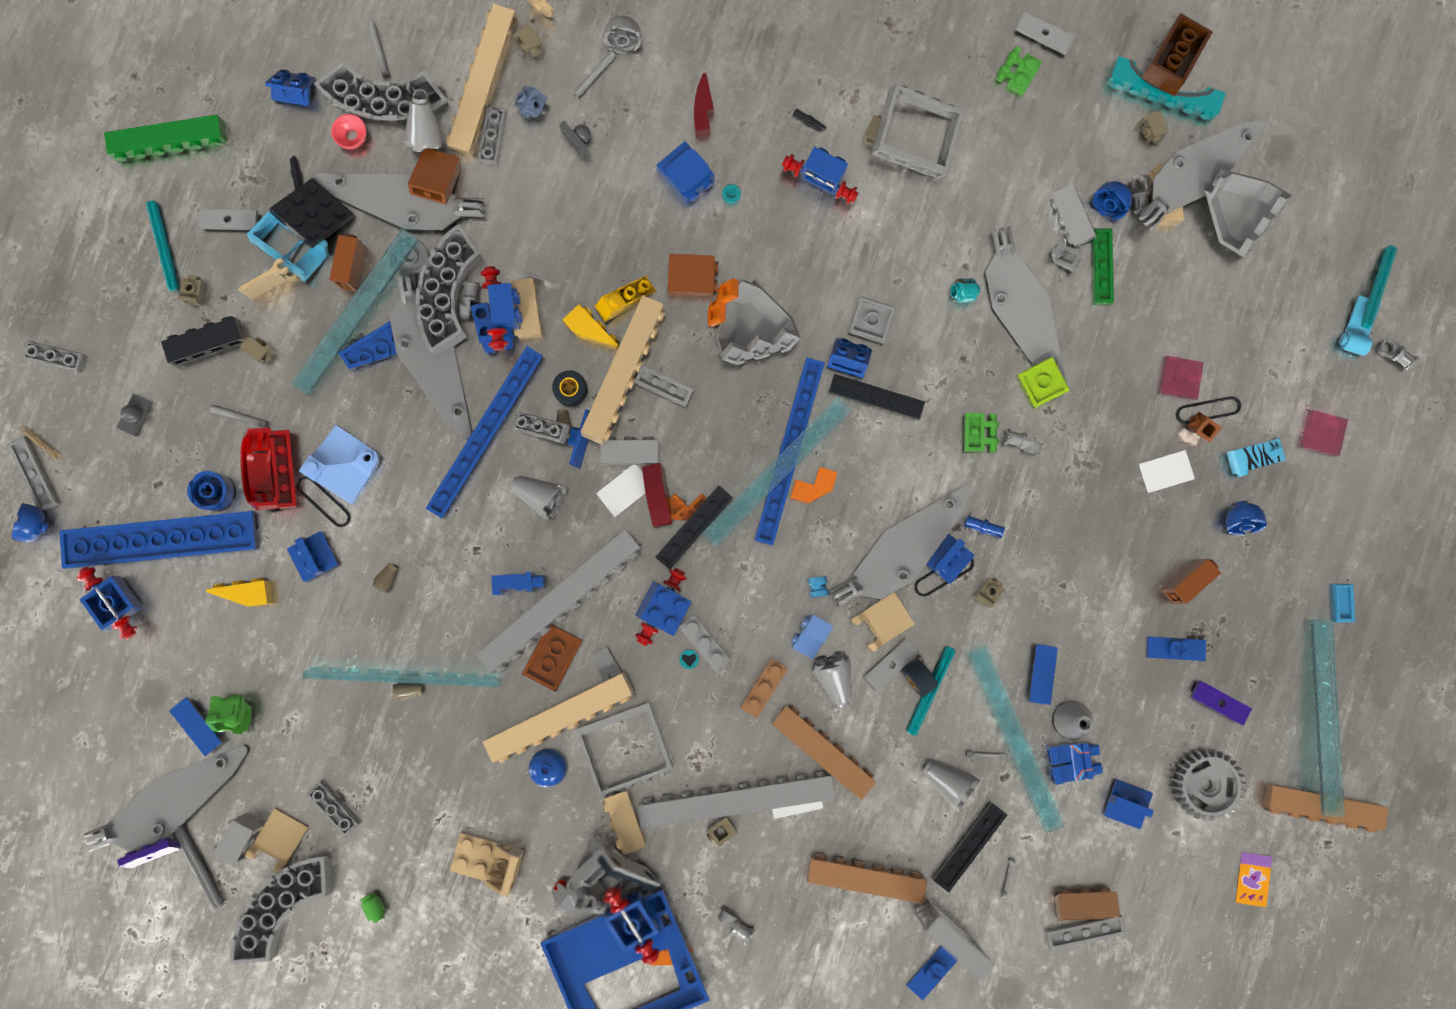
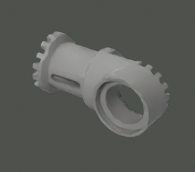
M1136 175L1131 180L1132 197L1135 203L1134 213L1143 212L1149 206L1147 195H1149L1151 180L1147 175ZM1139 178H1143L1145 181V185L1141 189L1137 186Z
M463 281L465 289L464 297L460 301L459 318L470 319L471 303L479 302L477 291L480 283Z
M1394 339L1382 340L1377 345V352L1381 356L1397 361L1404 366L1405 371L1410 370L1413 367L1412 365L1415 366V363L1418 361L1417 356L1411 355L1406 351V347L1400 345ZM1384 343L1391 345L1389 353L1385 352L1383 348Z
M1009 428L1007 429L1003 445L1011 444L1019 446L1024 452L1040 454L1042 443L1026 440V432L1017 433Z
M584 888L575 890L570 896V901L576 909H582L585 912L594 911L596 914H604L607 911L606 909H608L606 906L608 904L604 902L603 896L596 897L593 894H588Z
M723 908L718 916V920L723 924L725 922L726 926L728 925V927L732 928L731 936L735 935L747 945L755 929H750L743 925L735 914Z

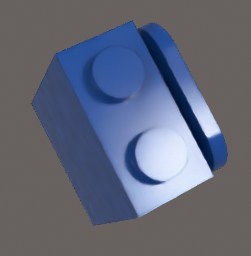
M686 141L656 165L658 173L686 204L690 201L694 202L700 196L699 193L704 189L708 190L714 184L715 174L709 169L708 164Z

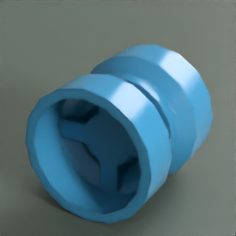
M827 576L808 579V585L811 586L810 598L829 595V589L826 588Z

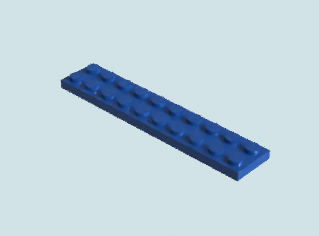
M254 511L59 530L62 569L257 550Z

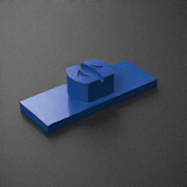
M585 409L580 428L573 427L570 432L572 435L568 439L569 446L574 447L569 465L579 469L581 468L589 439L581 435L582 427L590 412Z
M1148 636L1147 658L1205 661L1206 640Z
M1036 644L1029 702L1051 705L1058 647Z
M185 697L169 710L204 756H207L223 743L218 735L206 725V719L188 697Z
M940 946L907 983V987L921 1000H924L958 960L943 946Z

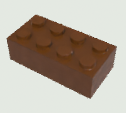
M1180 13L1141 78L1175 96L1188 78L1213 31Z

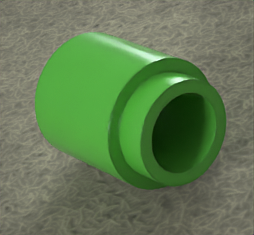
M372 892L360 899L362 903L361 908L368 922L373 921V923H376L385 918L383 914L387 911L379 895L376 896L375 892Z

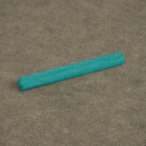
M154 200L146 202V208L167 289L170 292L178 291L179 284L158 203Z
M1392 245L1385 248L1363 315L1361 327L1366 329L1373 327L1397 253V247Z
M949 646L945 647L933 673L938 686L921 698L907 728V732L913 736L917 735L956 652L955 649Z

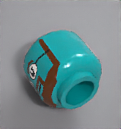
M960 278L951 285L950 294L957 303H972L980 294V286L977 285L973 278Z

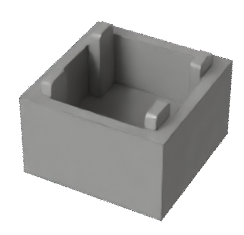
M247 814L229 820L227 822L229 826L219 844L212 848L214 850L213 856L232 867L247 859L245 857L247 851L265 825Z

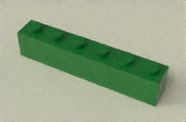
M217 114L104 132L107 155L116 161H126L127 158L133 157L140 159L152 154L159 156L171 151L178 153L182 152L183 149L190 148L198 150L202 146L216 147L220 146L221 143H227L224 120Z

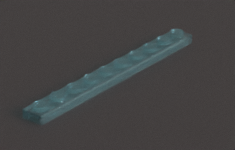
M403 228L292 381V385L306 395H310L418 244L419 240Z
M837 397L702 534L716 547L830 433L851 409Z
M1310 620L1322 816L1345 817L1333 620Z
M983 646L967 653L1045 833L1063 827L1064 823L987 647Z
M310 666V670H303V678L484 687L501 686V678H496V674H484V677H476L477 674L465 673V677L457 676V673L445 672V676H440L438 672L427 671L426 675H418L419 671H407V674H399V670H387V673H380V669H368V672H360L361 668H349L348 671H341V667H329L328 671L322 670L320 666Z

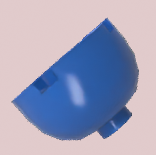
M1119 181L1104 183L1093 195L1095 209L1104 217L1106 214L1112 216L1111 219L1113 220L1123 218L1132 205L1130 189Z
M1240 501L1227 512L1226 528L1228 533L1233 535H1245L1244 531L1249 530L1252 533H1256L1267 526V520L1264 511L1258 505L1248 503V501Z
M22 503L17 512V522H14L12 539L19 542H32L37 540L42 533L47 532L49 522H45V514L39 507Z
M545 748L532 756L528 772L535 784L551 788L558 785L565 778L568 764L560 751L554 748Z

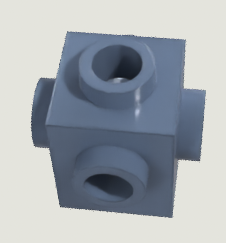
M524 86L517 95L514 106L526 118H529V116L538 117L543 111L547 97L535 87Z

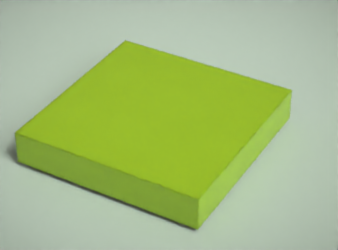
M1053 357L1018 374L1035 408L1070 391Z

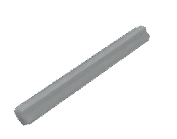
M181 825L173 835L176 841L180 842L181 850L212 909H216L223 905V900L186 830Z

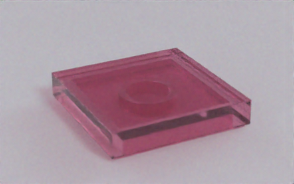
M1165 356L1159 394L1197 400L1204 362Z
M1309 410L1300 447L1333 456H1340L1348 419Z

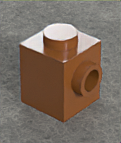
M1200 412L1190 419L1187 426L1209 443L1222 428Z

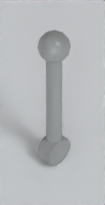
M966 751V756L969 758L972 756L1006 758L1005 753Z
M1013 858L1008 860V872L1004 889L1001 893V898L1003 899L1007 897L1012 868L1016 863Z

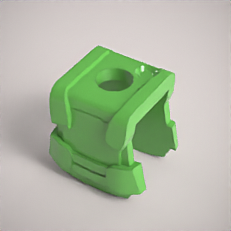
M242 694L230 695L228 698L220 696L210 697V706L205 723L212 731H231L238 735L248 731L252 719V707L245 702Z

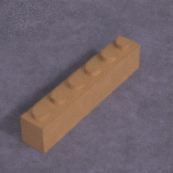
M785 705L771 724L862 800L876 784V781L873 779L875 775L867 768L863 771L858 766L860 762L853 756L848 758L844 755L843 752L845 750L837 743L835 745L828 741L830 737L822 730L817 732L813 728L815 724L807 717L803 720L798 716L801 712L794 706L788 707Z
M1268 783L1265 784L1262 806L1268 808L1270 813L1281 815V811L1288 812V816L1300 818V815L1307 816L1308 820L1319 822L1320 819H1325L1326 823L1332 825H1339V822L1345 823V827L1358 829V826H1362L1364 830L1377 833V829L1385 831L1389 807Z
M823 854L810 855L806 877L807 883L924 904L928 881L920 872L911 871V874L903 873L904 870L899 868L886 870L882 865L873 864V867L865 866L864 862L854 861V863L846 862V859L835 857L832 860L827 859V856Z

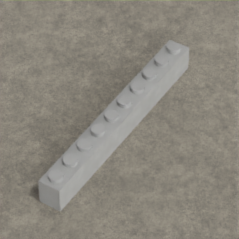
M623 530L478 652L476 656L490 673L495 674L497 672L498 674L507 667L506 663L510 660H516L522 654L521 651L525 647L530 648L533 646L538 636L547 634L551 630L550 625L555 622H561L570 609L573 611L581 605L580 601L585 597H591L596 592L595 588L600 584L602 586L611 579L610 576L614 572L619 573L622 571L627 561L636 559L640 555L639 551L642 548L626 530Z
M826 771L816 772L815 776L807 777V774L797 775L796 779L788 780V777L777 778V782L769 783V780H762L757 782L758 785L750 786V783L739 784L738 788L733 789L730 786L719 787V791L711 792V789L700 790V794L692 795V792H685L680 794L681 797L673 798V795H665L661 797V800L654 801L653 798L642 799V803L638 804L641 829L834 800L832 776L827 774Z

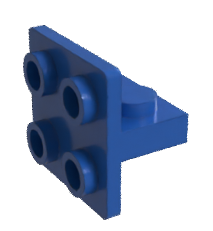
M282 69L271 76L265 82V86L271 87V100L309 106L311 104L310 85L315 82V77L309 76L307 73L295 74L290 73L289 70Z
M836 338L827 367L863 378L869 365L872 349L864 344L852 343L846 338Z
M321 531L308 538L300 537L295 540L296 544L287 548L303 582H307L339 564Z
M948 533L926 565L947 583L951 584L973 559L974 554L964 546L965 542L960 538L956 540Z
M1116 779L1104 811V816L1141 829L1145 816L1150 818L1153 816L1154 810L1148 808L1153 793Z

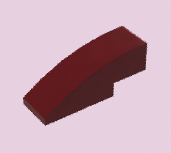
M707 73L702 74L695 95L694 129L696 138L710 135L708 117L714 116Z
M661 463L643 466V481L653 527L672 524L665 469Z

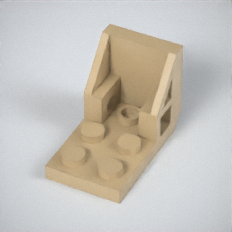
M461 832L450 871L483 880L487 887L499 895L508 897L514 889L524 850L512 845Z

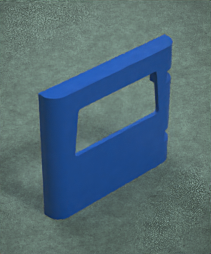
M663 888L655 890L654 893L649 892L643 895L659 921V933L651 937L653 940L651 946L658 948L659 951L664 949L669 951L680 989L636 1009H692L710 1001ZM666 913L670 918V922L667 923L665 922L663 915ZM604 914L596 915L552 934L540 942L568 1009H598L585 984L639 961L643 956L642 953H636L635 947L625 952L623 951L604 921ZM692 970L695 978L690 979L687 972Z

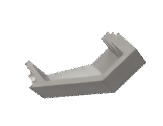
M1220 169L1211 186L1204 189L1219 243L1242 257L1251 252L1260 237L1262 238L1273 220L1280 215L1292 197L1291 194L1266 180Z
M741 279L738 282V298L726 303V321L719 324L716 336V343L722 360L740 365L747 359L755 358V360L769 357L770 353L781 350V353L789 351L800 339L794 319L755 280L750 283Z

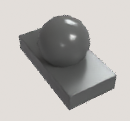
M565 120L562 121L559 127L563 135L583 158H587L590 152L584 143L590 139V129L586 125L579 124L572 130Z
M133 393L128 404L121 409V419L116 428L136 436L153 402Z

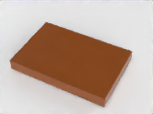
M552 624L550 625L551 630L544 636H541L522 675L557 692L583 640Z

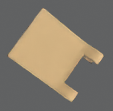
M279 258L274 262L270 270L238 287V289L253 300L282 282H293L298 280L299 277L295 274L289 276L291 271L287 267L280 269V265L285 261Z
M895 592L850 619L854 626L865 621L876 640L867 645L870 652H874L894 637L915 625Z
M274 808L245 857L251 860L255 859L261 850L278 860V863L272 870L276 874L286 868L309 827Z

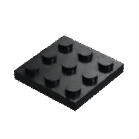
M313 178L269 208L270 213L311 249L354 218L352 211Z

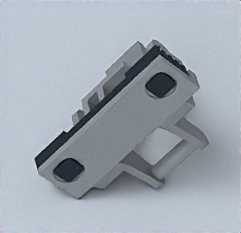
M591 838L587 846L592 853V857L572 874L573 877L568 882L558 881L551 892L555 907L571 913L576 908L570 901V896L575 890L584 886L590 887L588 890L585 889L588 894L604 897L607 889L620 887L623 890L630 882L641 886V889L654 893L661 884L648 867L627 859L614 846H607L600 843L598 839ZM606 873L607 876L600 881L599 879Z

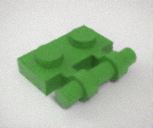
M1015 46L1013 51H1010L1007 55V61L1004 66H1001L998 70L999 74L996 80L1003 82L1004 78H1007L1010 81L1006 87L1023 96L1041 66L1042 61L1028 53L1025 54L1023 59L1020 58L1019 53L1021 49ZM1013 64L1018 66L1015 73L1010 70Z
M985 413L964 414V452H984V444L989 445V452H997V445H999V439L997 438V428H999L997 414H989V421H985ZM985 428H989V438H984Z

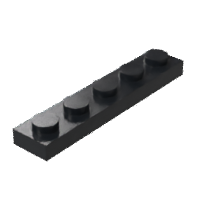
M834 374L828 392L915 420H920L925 401Z
M718 485L655 558L670 570L733 497Z
M990 802L932 880L949 893L1008 815Z

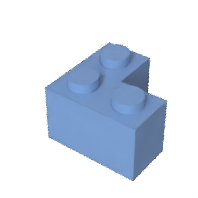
M810 614L809 617L805 616L800 625L803 629L800 634H795L791 643L794 644L792 646L793 649L813 660L834 626Z

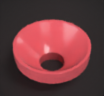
M345 114L334 121L331 134L333 140L342 148L355 149L365 141L367 130L364 122L359 117L353 114ZM351 130L357 132L354 140L347 139V133Z

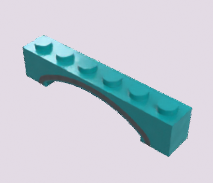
M1118 56L1113 63L1107 84L1111 85L1114 89H1123L1129 91L1132 95L1147 97L1149 101H1158L1164 103L1167 107L1179 108L1184 113L1196 114L1205 120H1213L1220 113L1226 95L1225 92L1207 87L1205 91H1178L1175 96H1172L1141 78L1143 73L1135 66L1137 62Z

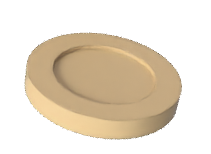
M526 0L537 12L551 18L555 13L552 6L546 0Z

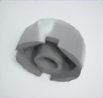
M616 16L610 19L604 30V44L606 43L608 45L607 48L615 53L627 54V50L632 49L634 52L641 44L639 25L628 16Z

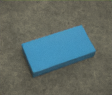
M1332 584L1333 622H1355L1354 584Z

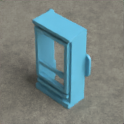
M269 210L247 233V236L252 244L259 247L273 259L282 258L285 261L282 265L289 268L292 273L305 282L329 256L328 243L323 240L313 249L310 248L294 265L289 259L294 251L303 243L302 240L284 256L262 241L278 223L290 231Z

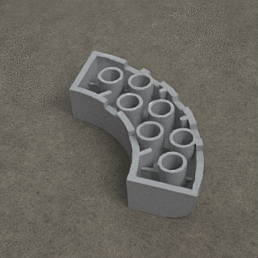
M343 61L314 83L328 99L341 108L355 115L378 121L407 120L412 96L416 94L427 95L433 111L448 103L445 96L424 70L411 78L401 80L402 82L390 83L369 80L354 71Z
M460 224L449 230L441 238L435 249L431 250L429 258L421 269L420 280L416 289V316L421 335L429 351L434 355L447 351L467 338L459 319V295L463 281L467 279L473 269L484 261Z
M327 856L309 858L287 866L266 880L254 895L251 896L235 925L236 929L230 948V964L270 962L277 956L279 935L290 914L299 905L312 899L326 897L332 892L331 865Z

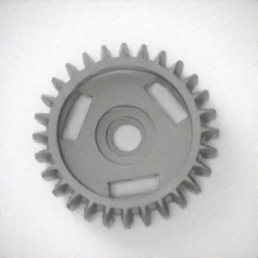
M1203 749L1202 753L1199 750H1195V755L1188 753L1189 760L1182 758L1184 765L1177 764L1181 768L1180 771H1173L1178 775L1177 778H1172L1173 781L1177 782V785L1171 786L1173 789L1178 790L1173 795L1180 797L1176 802L1183 804L1181 809L1184 811L1188 810V815H1194V818H1201L1205 822L1208 819L1211 822H1215V818L1222 821V814L1229 818L1228 811L1236 813L1233 807H1241L1238 800L1245 799L1240 794L1246 793V790L1241 789V786L1246 785V782L1240 780L1245 775L1238 773L1242 768L1235 766L1237 762L1230 760L1231 757L1229 755H1224L1223 752H1217L1214 749H1210V752L1207 749ZM1204 761L1208 762L1209 766L1194 773L1192 772L1196 765ZM1227 777H1230L1231 789L1229 795L1226 796ZM1206 779L1212 782L1209 790H1205L1202 786L1203 781ZM1191 795L1207 804L1204 810L1191 802Z

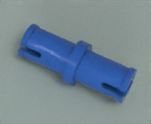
M969 515L964 527L981 531V534L987 533L1002 538L1005 530L1004 526L990 523L987 519L980 520Z

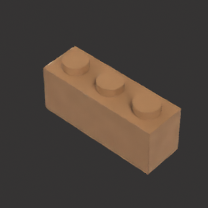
M770 658L740 705V708L758 718L788 668Z
M1109 888L1099 889L1098 892L1091 893L1090 889L1079 890V893L1063 890L1059 891L1060 894L1054 897L1057 921L1114 919L1121 916L1117 891L1111 892Z

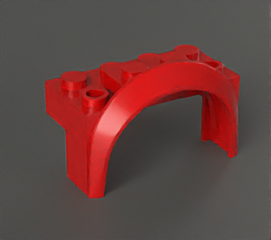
M271 427L248 429L242 438L240 450L241 479L246 501L255 508V511L295 508L296 496L289 430L271 431ZM253 451H267V453H252V452H253ZM270 456H271V460H272V471H273V481H274V485H273V483H272Z

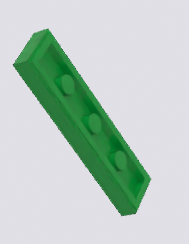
M1094 228L1097 238L1092 239L1093 304H1113L1112 228Z

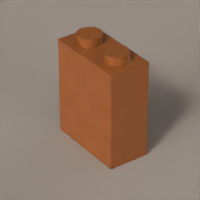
M425 148L421 152L408 182L410 195L446 205L461 171L460 157L454 154L443 153L433 148Z
M347 233L345 236L338 235L329 278L338 288L356 292L359 290L367 247L357 236Z
M669 254L668 295L713 297L714 292H717L718 280H714V273H718V261H715V255Z
M1197 559L1161 590L1173 604H1187L1217 578L1221 572L1218 570V565L1212 559Z

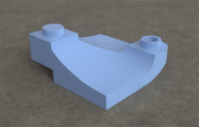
M335 425L322 444L308 456L299 472L335 493L348 503L353 504L374 474L379 464V455L374 449ZM367 455L371 456L370 461H366L365 457Z

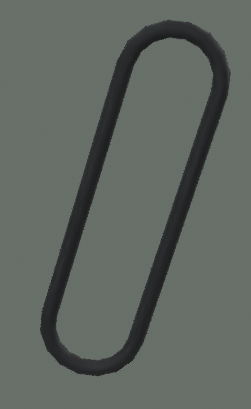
M1229 396L1183 405L1177 410V419L1181 423L1189 424L1190 421H1184L1179 416L1183 408L1234 399L1238 403V409L1235 412L1210 416L1209 418L1215 419L1235 415L1241 410V402L1238 398Z
M307 476L300 478L297 482V490L335 526L345 527L350 521L349 512L317 482L311 480L347 514V521L344 524H337L300 489L302 480L311 479Z
M973 559L971 560V567L965 570L964 572L960 573L956 577V579H958L959 577L963 576L964 574L968 573L973 569ZM932 571L918 579L914 589L919 596L926 597L949 583L945 582L926 594L920 593L917 589L918 583L936 573Z

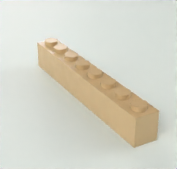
M493 4L491 10L487 12V24L481 30V42L475 49L476 58L470 64V76L464 83L463 90L465 92L463 98L460 97L458 101L459 110L452 120L453 129L447 135L446 143L452 152L473 157L484 123L486 109L489 107L517 20L515 10Z
M642 295L582 427L581 435L602 445L605 440L608 441L612 434L610 428L613 423H617L620 416L619 408L625 405L628 398L626 395L628 388L632 389L635 383V378L633 377L636 372H640L643 365L641 359L643 355H647L651 346L649 342L657 334L658 328L656 326L658 322H662L666 311H664L663 303Z
M625 672L620 673L484 740V747L492 763L496 761L502 763L510 759V754L516 752L518 755L526 751V746L532 743L534 746H537L544 742L545 737L550 735L553 738L561 734V729L565 727L572 729L578 726V721L585 718L588 721L597 716L596 712L600 710L606 712L614 708L613 704L618 701L623 704L631 700V695L635 692Z

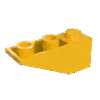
M645 275L603 295L594 307L604 322L639 303L642 295L648 297L655 293L656 290Z
M578 304L562 319L564 324L577 337L618 350L619 345L617 343L619 340L612 333L608 335L604 331L606 327L600 320L595 321L591 317L593 313L586 306L582 308Z
M263 577L253 578L250 583H244V580L233 581L230 586H225V583L213 584V588L206 589V592L245 606L273 604L270 581H263Z

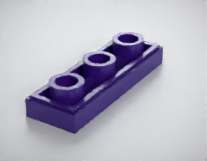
M1200 680L1190 698L1243 726L1252 710L1247 705Z
M171 838L161 839L156 845H145L140 851L125 853L124 857L117 860L118 867L133 868L180 850L181 844L178 841H172Z

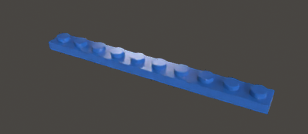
M526 346L425 509L443 518L543 355Z
M806 357L754 541L772 546L774 544L825 362Z

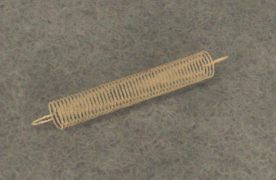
M25 426V431H20L26 437L29 436V439L37 446L40 445V448L55 460L57 456H60L57 455L59 453L56 450H50L53 448L50 445L48 446L39 436L37 437L28 427L26 428Z

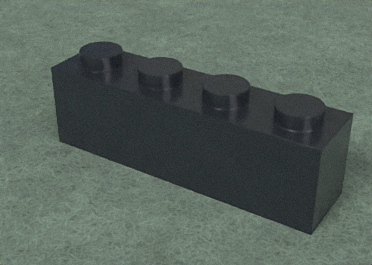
M233 316L222 318L220 322L206 323L202 328H192L186 330L184 334L168 336L167 340L161 341L167 363L177 366L242 344L246 336L241 321Z

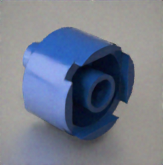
M202 471L197 473L192 481L189 482L187 495L189 500L198 508L219 511L231 505L234 487L227 476L212 471Z

